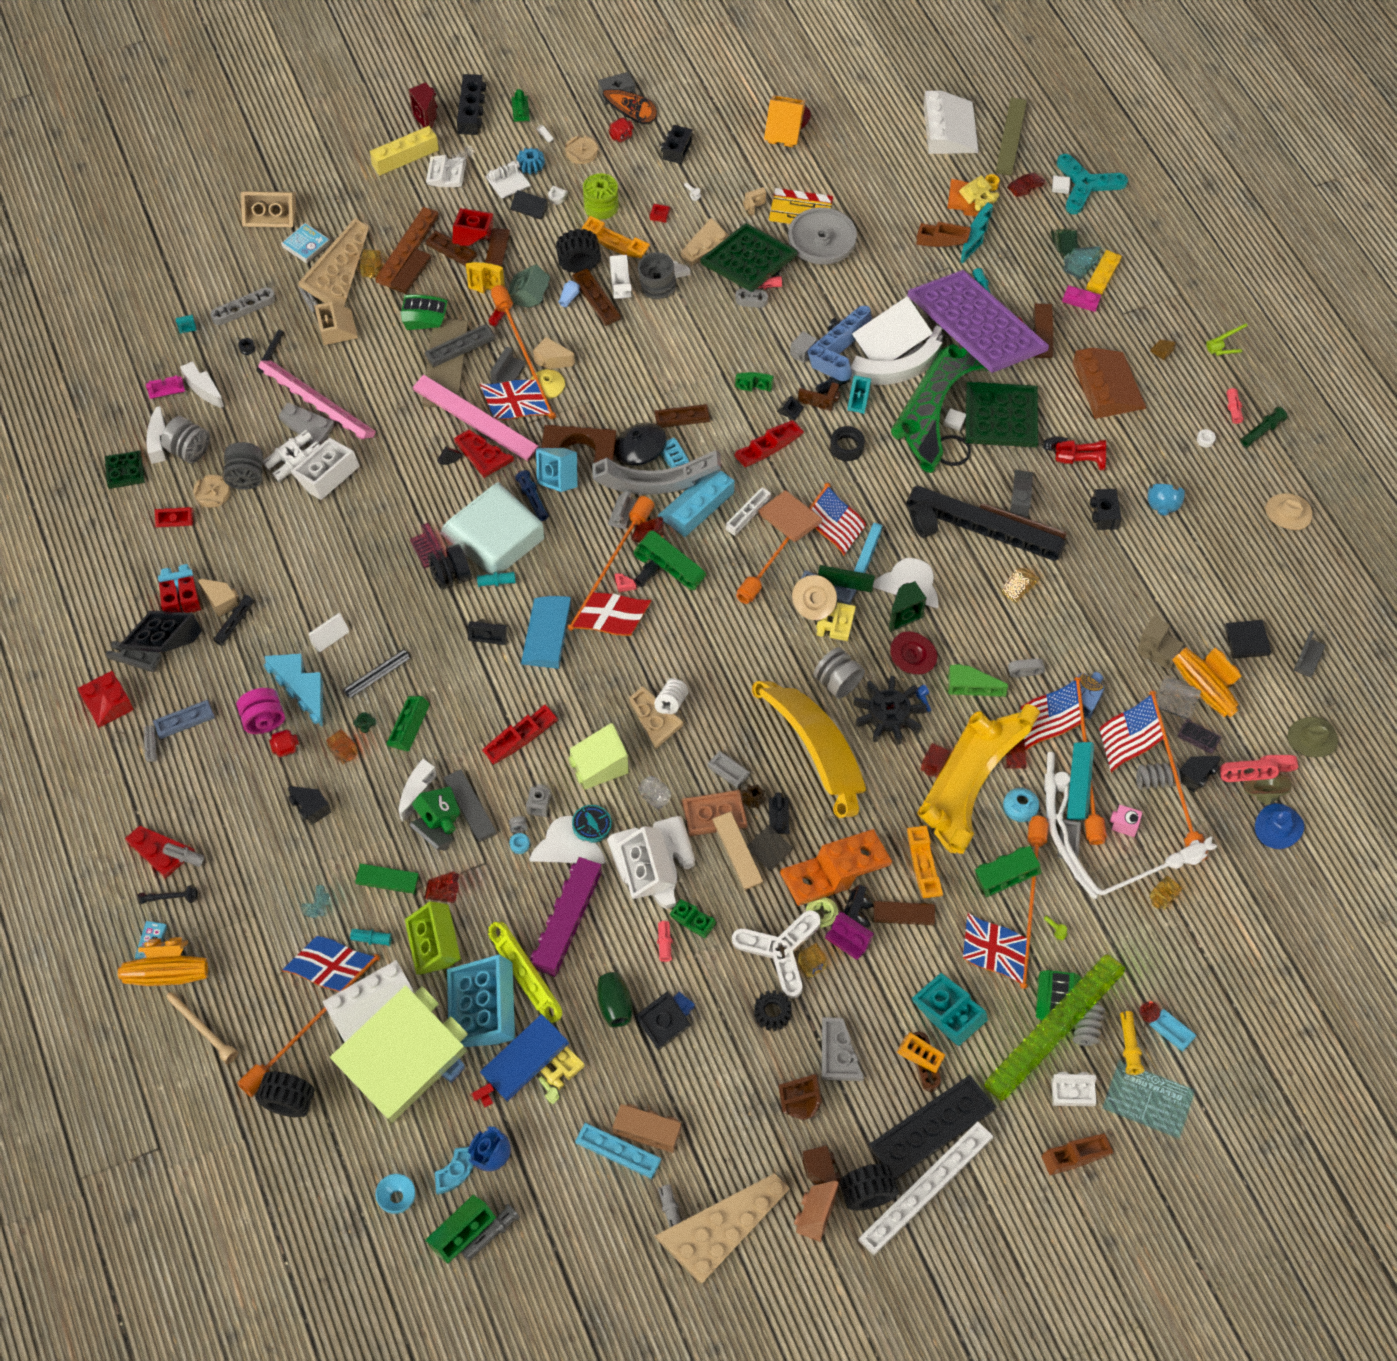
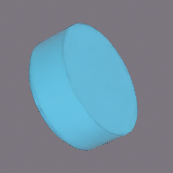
M517 833L510 838V848L514 853L523 854L528 851L530 842L527 835Z

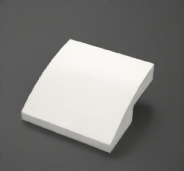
M446 155L430 157L426 183L437 187H462L466 166L465 158L448 159Z

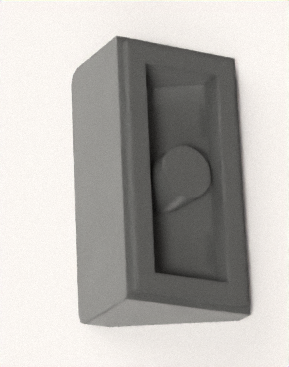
M422 818L410 823V826L438 850L446 851L453 841V838L449 834L446 835L441 827L431 829Z

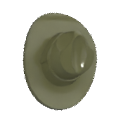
M1302 718L1293 723L1288 730L1287 737L1290 746L1301 755L1324 757L1333 753L1337 748V733L1334 727L1322 718Z
M1280 773L1273 779L1244 782V791L1249 795L1256 796L1257 800L1265 805H1271L1276 800H1279V797L1288 794L1292 787L1290 780Z

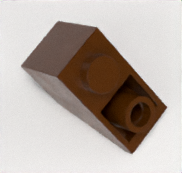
M827 1145L802 1151L801 1159L807 1179L817 1185L831 1181H840L839 1172H835L833 1167L835 1164L834 1154L829 1152Z

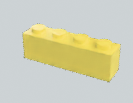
M427 126L370 151L372 166L380 176L439 151L437 136L430 126Z

